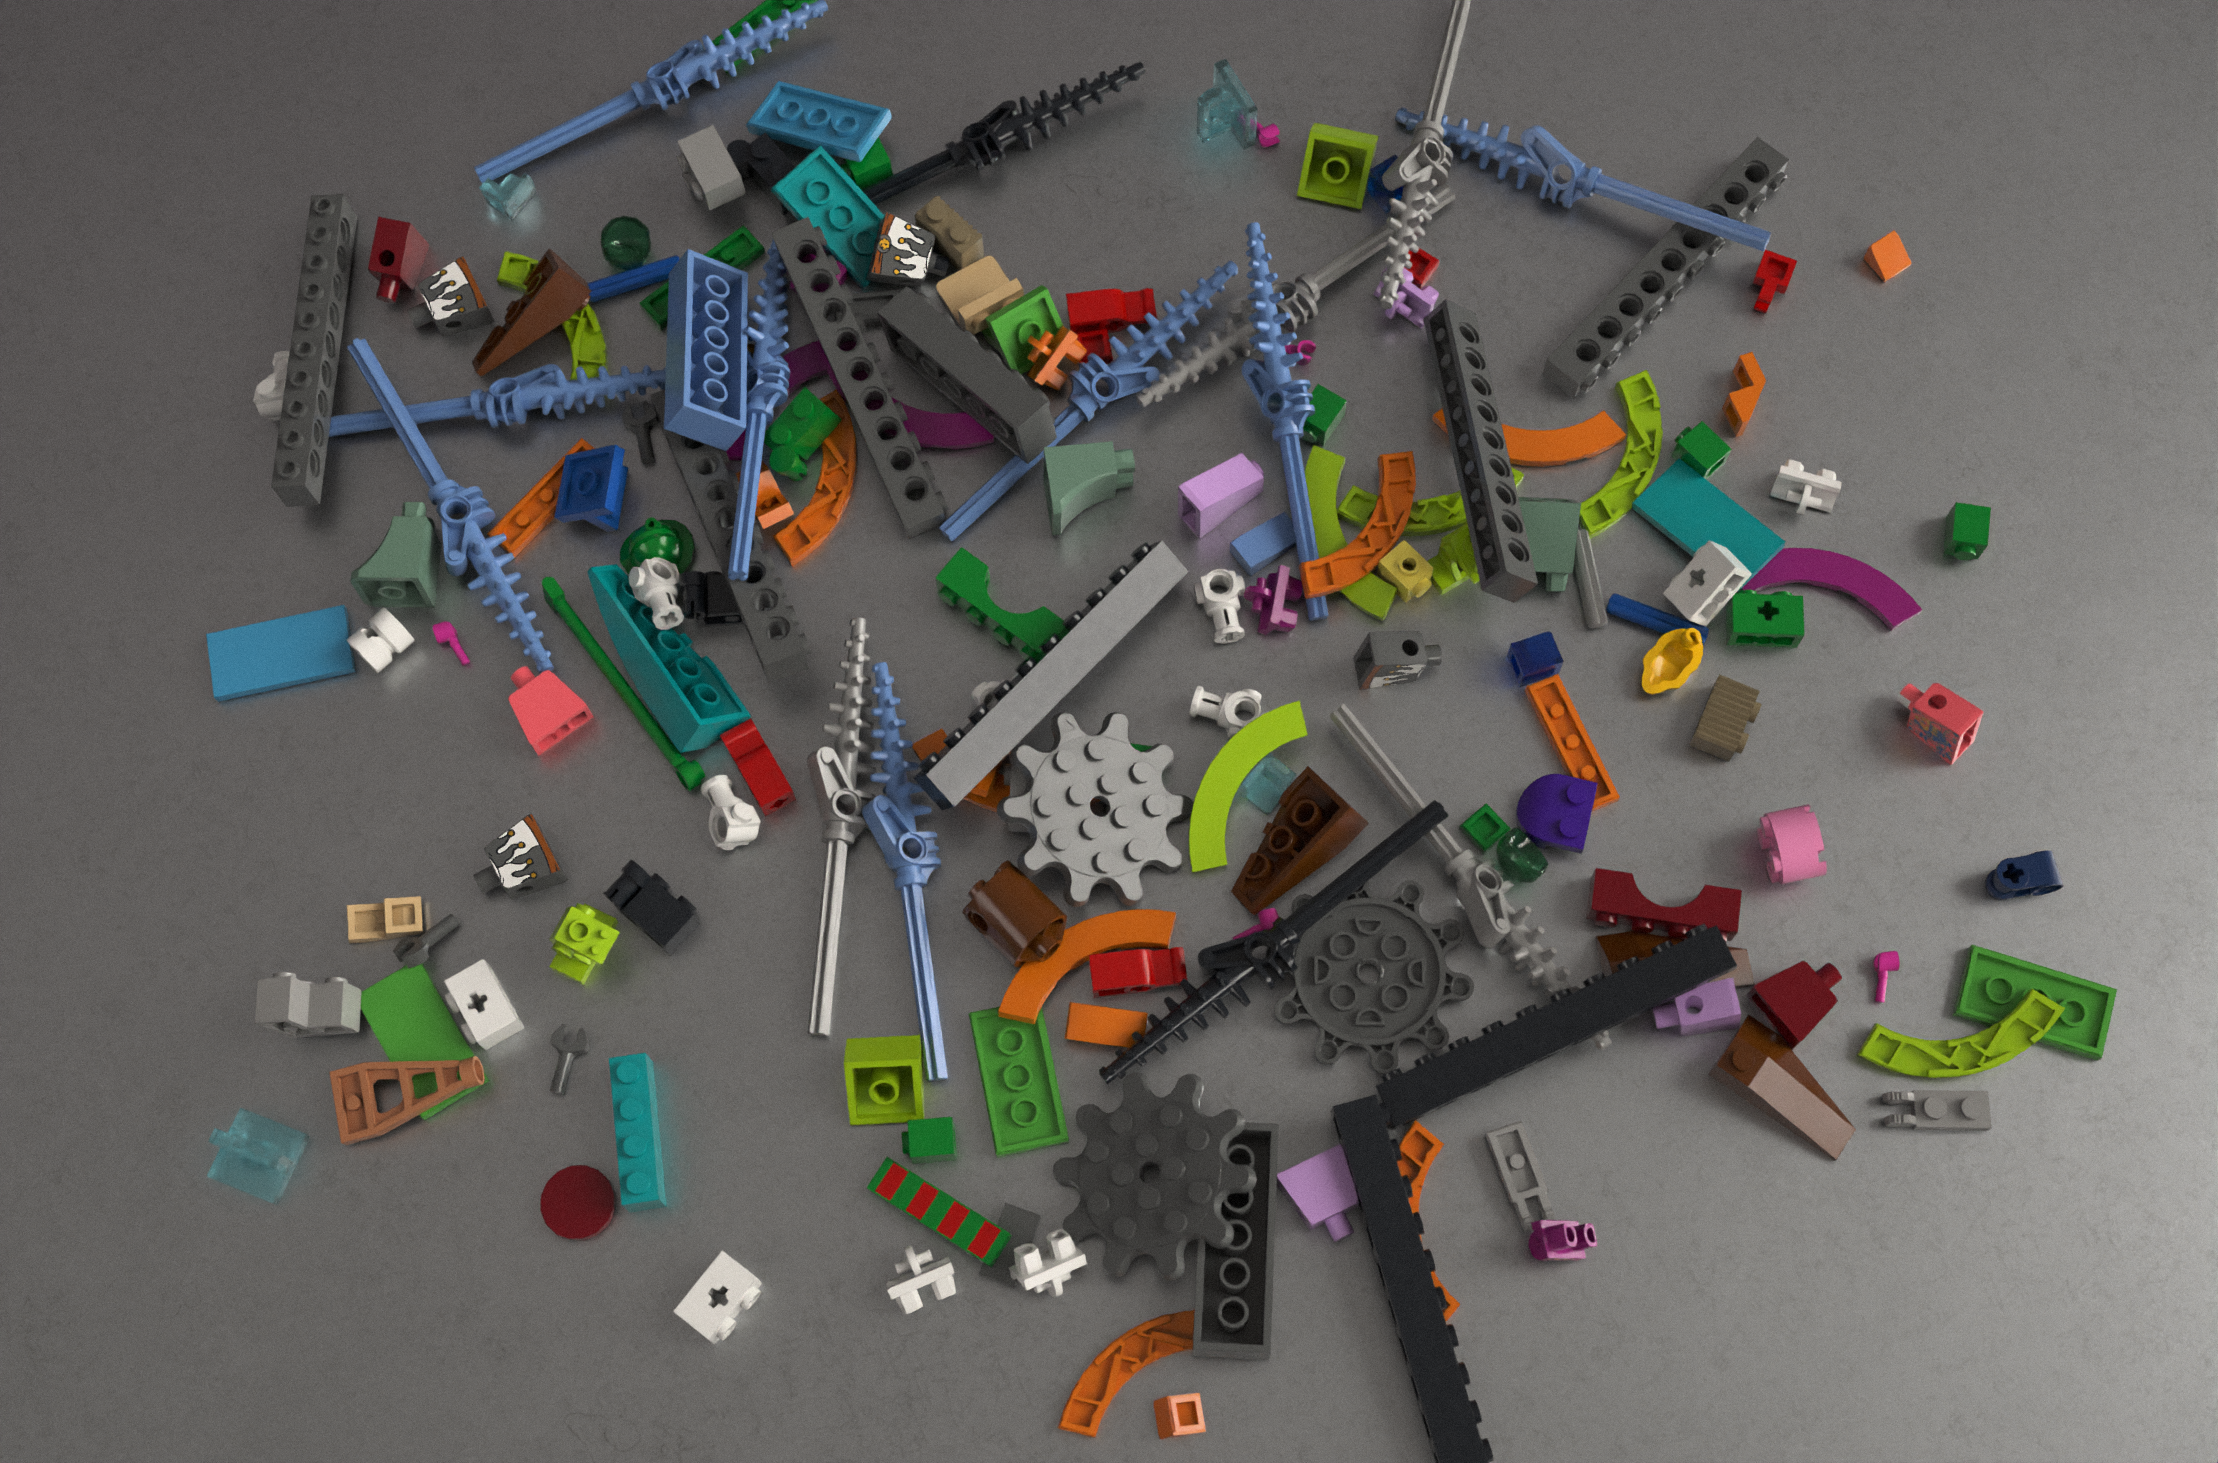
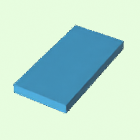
M778 81L746 126L750 134L761 136L766 133L773 140L811 150H816L821 145L830 155L861 162L892 116L890 109Z
M344 605L206 634L214 698L220 702L355 673L353 648L346 641L351 636L347 608Z

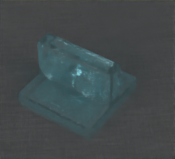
M1225 58L1214 63L1213 88L1205 91L1197 98V135L1202 143H1205L1232 130L1243 149H1247L1256 144L1258 108Z
M240 1108L228 1132L215 1128L208 1141L220 1148L207 1177L278 1205L310 1136Z

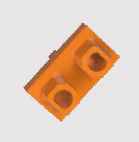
M1063 325L1055 336L1046 330L1039 341L1030 335L1027 342L1033 345L1034 348L1026 358L1035 364L1027 373V376L1041 386L1046 384L1051 388L1059 390L1067 380L1068 375L1056 367L1065 356L1071 362L1077 364L1086 354L1087 350L1077 340L1078 336Z

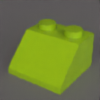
M1314 122L1309 132L1297 196L1362 209L1379 136Z
M920 1035L848 1038L846 1040L844 1071L850 1125L906 1123L907 1120L924 1119L923 1060Z

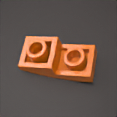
M1069 1002L1065 1039L1129 1048L1135 1043L1131 1036L1134 1032L1137 1031L1142 1036L1145 1034L1148 1013Z

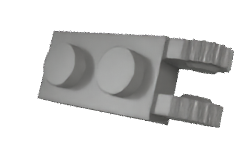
M1913 1090L1912 1092L1892 1091L1882 1094L1883 1103L1890 1105L1910 1104L1911 1115L1890 1114L1885 1116V1126L1912 1127V1130L1986 1131L1992 1128L1988 1091Z
M1518 1121L1486 1132V1139L1510 1203L1515 1206V1211L1523 1231H1531V1222H1533L1525 1203L1526 1200L1536 1197L1542 1219L1555 1220L1554 1212L1547 1196L1549 1190L1523 1122Z

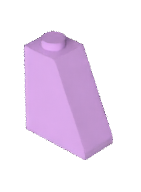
M1241 453L1184 482L1178 487V516L1201 539L1263 492L1264 472L1256 461H1249Z

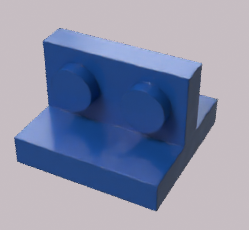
M615 444L566 455L554 518L563 523L584 519L606 532L617 531L628 474V467L623 465L625 450Z

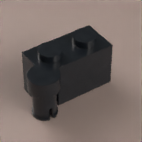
M766 133L750 144L745 140L732 141L726 149L740 173L742 181L752 178V181L785 216L790 211L771 192V189L796 166Z
M687 571L680 574L679 581L680 591L683 592L684 618L694 619L695 612L700 628L744 625L723 573L718 571L706 573ZM754 580V581H751L750 583H756V582H758L759 580ZM764 608L761 611H768L769 608Z
M630 860L621 869L623 874L603 894L609 901L615 903V907L621 914L671 956L700 924L693 914L697 909L684 896L681 895L678 899L668 892L671 888L670 885L658 874L654 873L650 876L640 865Z

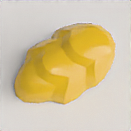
M1680 628L1672 630L1661 636L1656 645L1646 653L1642 659L1643 674L1641 679V685L1645 693L1656 695L1667 690L1679 689L1687 681L1690 674L1698 668L1703 656V643L1701 633L1697 629Z

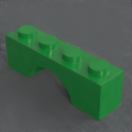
M962 547L935 577L938 595L944 602L950 606L957 604L965 610V615L978 626L984 624L993 630L992 634L999 642L1006 646L1011 643L1019 649V653L1024 659L1030 656L1034 659L1042 651L1039 645L1051 634L1055 633L1058 635L1065 628L1062 624L1064 620L1044 606L1028 613H1011L998 607L988 595V587L991 580L989 566Z

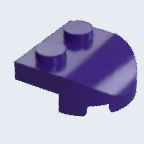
M1548 774L1533 781L1522 793L1516 807V823L1527 836L1528 842L1541 849H1544L1545 846H1551L1582 854L1598 783L1562 774Z

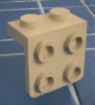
M986 256L936 284L937 293L963 332L967 330L973 335L988 328L985 320L986 317L1024 296L1023 287L1018 279L1015 278L1009 281L993 256Z

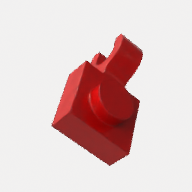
M1765 249L1753 280V284L1762 286L1754 310L1767 313L1775 291L1785 294L1797 260Z

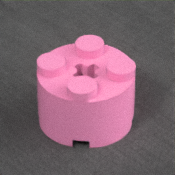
M1809 804L1765 813L1764 817H1760L1761 828L1757 829L1761 849H1769L1770 862H1767L1766 866L1771 883L1779 882L1780 884H1786L1826 875V861L1819 862L1818 854L1825 850L1823 839L1814 812H1809Z

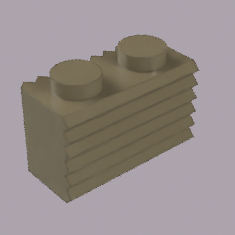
M935 196L916 212L914 216L916 226L935 235L933 248L940 255L949 257V263L958 271L984 258L982 233H978L977 229H973V225H968V221H964L963 217H959V212H954V208H950L949 204H945V200H941L940 196Z
M1719 674L1689 745L1725 761H1730L1735 752L1741 754L1749 737V734L1743 732L1747 721L1754 723L1762 705L1756 702L1760 691Z

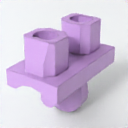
M1403 268L1402 273L1406 281L1403 285H1398L1396 293L1399 297L1393 302L1391 309H1386L1385 316L1393 319L1399 313L1422 328L1424 326L1423 319L1432 312L1439 292L1431 286H1424L1422 289H1419L1412 284L1414 279L1412 273ZM1380 281L1373 294L1377 298L1381 295L1380 290L1384 286L1382 281Z

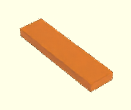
M581 438L487 533L488 537L504 533L507 540L498 546L506 553L511 552L515 558L555 517L565 456L595 448Z
M1556 674L1526 686L1524 691L1565 774L1598 783L1592 812L1617 802L1620 796L1559 675Z

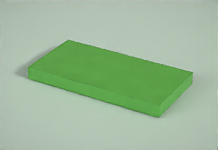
M1973 944L1969 947L1953 1016L1990 1027L2010 1013L2029 989H2034L2065 1008L2055 1024L2037 1042L2097 1061L2102 1058L2117 989Z
M423 963L412 968H408L406 965L362 991L361 1010L390 1062L460 1061L475 1056ZM458 1070L457 1077L459 1080H461L460 1073ZM433 1072L417 1074L412 1077L416 1099L431 1094L438 1089L436 1076ZM484 1072V1075H485L484 1084H486V1083L489 1082L490 1080L488 1079L486 1073ZM482 1085L465 1089L421 1113L420 1116L426 1120Z
M1000 1007L969 1013L996 1157L999 1158L1069 1143L1042 1007L1035 1025L999 1017L998 1010Z

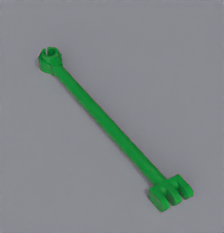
M545 577L542 580V587L546 603L554 614L559 613L671 764L673 771L684 788L691 791L702 784L701 779L705 778V773L700 764L695 759L691 762L687 761L679 753L566 601L565 592L553 577Z

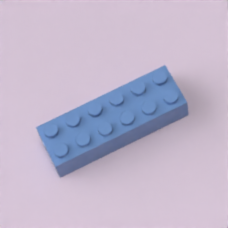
M689 249L686 250L669 272L664 429L727 451L746 429L747 334L744 332V329L747 326L748 273Z

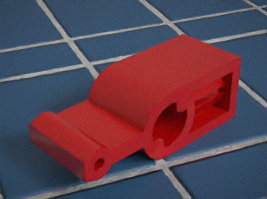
M1113 288L1066 294L1069 328L1073 333L1105 328L1108 329V333H1115L1124 330L1130 324H1148L1144 318L1148 312L1157 319L1152 288L1132 292H1123L1120 289Z
M751 718L720 735L765 817L796 800L791 786Z
M1183 947L1154 951L1135 949L1089 955L1094 998L1148 992L1159 987L1181 986L1180 982L1183 979L1187 980Z

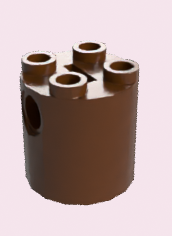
M1009 860L997 868L994 876L987 883L984 880H980L969 891L968 896L972 900L963 909L962 914L1014 967L1020 968L1027 961L1040 960L1044 962L1060 947L1067 915Z

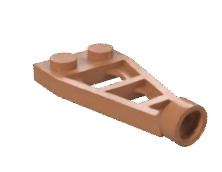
M473 1056L460 1061L363 1062L330 1071L341 1144L349 1145L382 1136L465 1089L483 1085L485 1075L481 1061L477 1056ZM458 1070L460 1073L461 1080H459L457 1077ZM435 1073L438 1089L431 1094L416 1099L412 1077L417 1074ZM378 1080H398L401 1085L403 1100L398 1106L389 1111L379 1113L373 1085Z

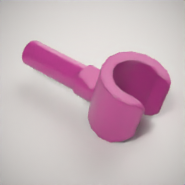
M1247 112L1241 114L1240 118L1257 133L1262 147H1269L1280 142L1277 137L1279 129L1274 123L1263 127Z
M1303 340L1297 346L1292 344L1285 346L1286 353L1288 354L1301 351L1314 353L1316 349L1315 344L1309 340ZM1302 354L1303 359L1296 362L1304 366L1310 363L1312 357Z
M447 621L433 625L434 635L438 644L449 641L462 666L469 664L470 660L457 639L458 635L455 627Z
M1270 908L1260 911L1258 913L1260 924L1254 925L1232 937L1233 940L1264 929L1270 930L1273 927L1272 922L1279 918L1276 909Z
M1896 951L1882 952L1874 958L1873 964L1878 978L1875 1002H1885L1887 972L1899 970V955Z

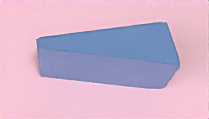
M1283 512L1230 542L1229 552L1251 577L1296 546L1293 521Z

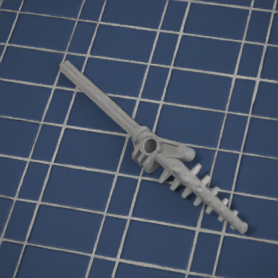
M1452 0L1423 119L1415 126L1411 145L1402 151L1401 155L1382 176L1384 186L1390 191L1404 186L1401 200L1390 198L1388 202L1392 206L1391 212L1398 213V217L1396 219L1389 217L1386 221L1389 224V228L1394 229L1395 232L1393 236H1387L1384 240L1391 248L1390 253L1383 257L1387 270L1382 273L1383 276L1380 279L1384 286L1380 290L1381 295L1378 299L1380 306L1384 309H1391L1393 302L1399 297L1396 293L1398 285H1403L1406 281L1402 273L1403 268L1410 269L1412 267L1408 251L1417 253L1419 247L1414 242L1417 240V236L1422 238L1426 234L1419 225L1424 220L1427 222L1432 220V216L1424 207L1428 204L1436 207L1439 203L1429 190L1433 187L1444 185L1448 179L1453 152L1442 143L1444 129L1441 126V121L1471 0Z
M1444 184L1431 194L1439 203L1436 207L1428 204L1424 209L1432 215L1453 201L1455 195L1450 191V187ZM1387 223L1312 275L1303 273L1295 279V283L1280 281L1273 284L1274 294L1280 292L1284 294V299L1276 303L1278 314L1286 312L1290 314V319L1285 321L1284 324H1280V326L1289 332H1294L1297 329V324L1304 325L1307 322V318L1313 319L1318 315L1316 301L1321 297L1320 291L1387 246L1388 244L1384 240L1387 236H1393L1395 230L1390 229ZM1247 296L1230 301L1226 306L1228 318L1225 319V332L1213 328L1208 333L1209 344L1198 341L1196 346L1192 347V356L1183 354L1181 356L1182 360L1175 362V369L1168 367L1166 369L1167 375H1159V381L1153 380L1151 387L1144 388L1143 393L1136 395V401L1139 406L1144 408L1154 401L1159 402L1162 400V396L1171 390L1175 393L1179 392V385L1187 380H1190L1191 383H1196L1199 380L1197 374L1207 369L1209 374H1214L1218 370L1216 362L1222 358L1226 365H1231L1232 361L1237 360L1234 351L1240 348L1243 356H1248L1250 351H1255L1254 344H1250L1249 338L1260 331L1253 328V322H1249L1248 317L1258 311L1251 307V303L1256 300L1250 301Z
M860 617L850 620L849 625L852 626L850 640H845L844 647L849 648L847 661L839 662V668L846 670L844 682H834L833 689L843 692L841 703L828 704V710L839 714L838 725L823 724L822 726L823 732L836 736L834 742L835 750L824 746L812 752L807 758L808 769L819 803V813L823 823L826 824V830L822 831L821 841L826 843L807 1030V1034L813 1036H829L847 847L854 843L859 833L864 830H870L863 817L862 809L865 804L876 797L872 793L856 790L857 774H875L876 772L875 767L858 762V752H874L875 749L874 745L859 740V729L872 730L874 726L873 722L860 718L861 707L872 706V700L862 697V685H870L871 678L863 675V662L868 663L870 661V656L864 654L865 640H868L869 634L865 632L866 619ZM837 800L844 804L845 814H841L836 807Z
M1343 704L1330 714L1332 721L1409 817L1413 818L1423 810L1426 804L1347 706ZM1441 823L1428 832L1425 837L1448 864L1444 868L1445 872L1449 877L1454 876L1458 881L1456 883L1458 886L1456 889L1457 898L1465 907L1479 943L1486 948H1493L1504 937L1505 941L1499 948V953L1504 955L1514 949L1515 952L1511 955L1510 959L1512 962L1518 961L1515 966L1516 970L1521 971L1529 966L1531 971L1527 976L1529 979H1534L1532 985L1537 988L1544 984L1547 987L1544 991L1547 997L1567 988L1570 989L1571 993L1580 990L1577 986L1571 987L1566 981L1570 970L1564 966L1557 968L1552 962L1553 957L1557 953L1556 948L1547 947L1543 949L1537 942L1544 933V929L1536 927L1528 930L1525 926L1524 921L1531 913V908L1526 906L1523 909L1514 911L1503 896L1514 884L1510 880L1503 881L1502 876L1504 872L1494 869L1497 865L1494 859L1491 858L1482 862L1475 858L1470 849L1463 852ZM1607 1030L1591 1037L1596 1044V1048L1601 1051L1612 1044Z

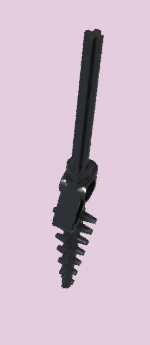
M1142 62L1134 63V65L1127 68L1125 65L1119 66V71L1115 70L1113 74L1108 76L1105 71L1100 72V79L1095 78L1089 84L1086 78L1083 77L1079 79L1080 86L1075 85L1071 92L1066 84H1061L1059 86L1061 94L1055 93L1052 100L1046 90H1041L1039 92L1041 102L1039 100L1034 101L1035 107L1033 108L1027 98L1022 96L1020 97L1022 113L1019 112L1015 101H1005L979 122L967 126L962 132L961 141L957 143L951 141L945 144L946 150L862 189V191L876 205L954 167L958 172L964 169L965 165H974L976 170L980 172L984 170V166H993L998 158L1001 161L1006 159L1003 148L1018 139L1023 142L1027 150L1033 149L1031 132L1038 129L1045 139L1050 138V122L1057 119L1062 127H1067L1069 125L1068 113L1076 110L1081 116L1085 115V104L1093 100L1098 102V104L1104 103V94L1112 90L1117 93L1121 92V85L1129 81L1139 80L1140 76L1146 73Z
M1436 800L1431 802L1285 920L1281 917L1277 918L1272 922L1273 927L1270 930L1264 929L1245 937L1202 949L1198 954L1200 970L1203 974L1212 977L1198 989L1186 979L1180 982L1187 998L1180 1004H1177L1169 996L1164 999V1003L1170 1013L1162 1020L1158 1019L1154 1014L1148 1016L1147 1019L1152 1028L1143 1036L1137 1031L1134 1032L1131 1036L1135 1043L1125 1052L1122 1049L1115 1052L1117 1058L1107 1067L1103 1066L1099 1070V1075L1108 1085L1117 1077L1123 1079L1126 1076L1125 1071L1136 1063L1141 1067L1145 1066L1147 1061L1144 1057L1156 1049L1162 1055L1167 1053L1168 1049L1164 1042L1173 1035L1185 1043L1189 1038L1183 1028L1192 1021L1203 1031L1207 1030L1209 1025L1202 1014L1210 1008H1213L1224 1019L1228 1018L1230 1013L1222 1001L1227 995L1231 994L1242 1005L1247 1007L1251 1002L1241 985L1254 975H1257L1272 990L1275 987V981L1278 979L1283 981L1285 979V973L1296 971L1298 968L1294 962L1296 948L1300 943L1298 937L1445 820L1449 815L1444 810L1442 804ZM1259 946H1266L1271 949V953L1264 959L1255 958L1252 956V952Z

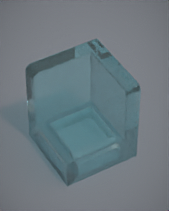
M511 173L500 185L487 178L480 186L487 204L510 220H513L537 193L532 178L526 173L520 178Z
M1268 753L1242 782L1240 795L1264 814L1269 815L1278 805L1283 792L1296 779V773L1272 754Z

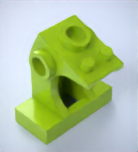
M1465 524L1441 538L1438 554L1427 560L1433 567L1431 582L1440 595L1445 594L1468 579L1473 584L1480 581L1468 524ZM1457 564L1462 567L1463 571L1459 572Z
M576 903L575 907H567L549 938L553 944L551 949L556 952L549 967L553 971L584 985L596 962L601 965L604 963L608 952L620 934L619 931L615 930L618 920L585 903L584 905Z

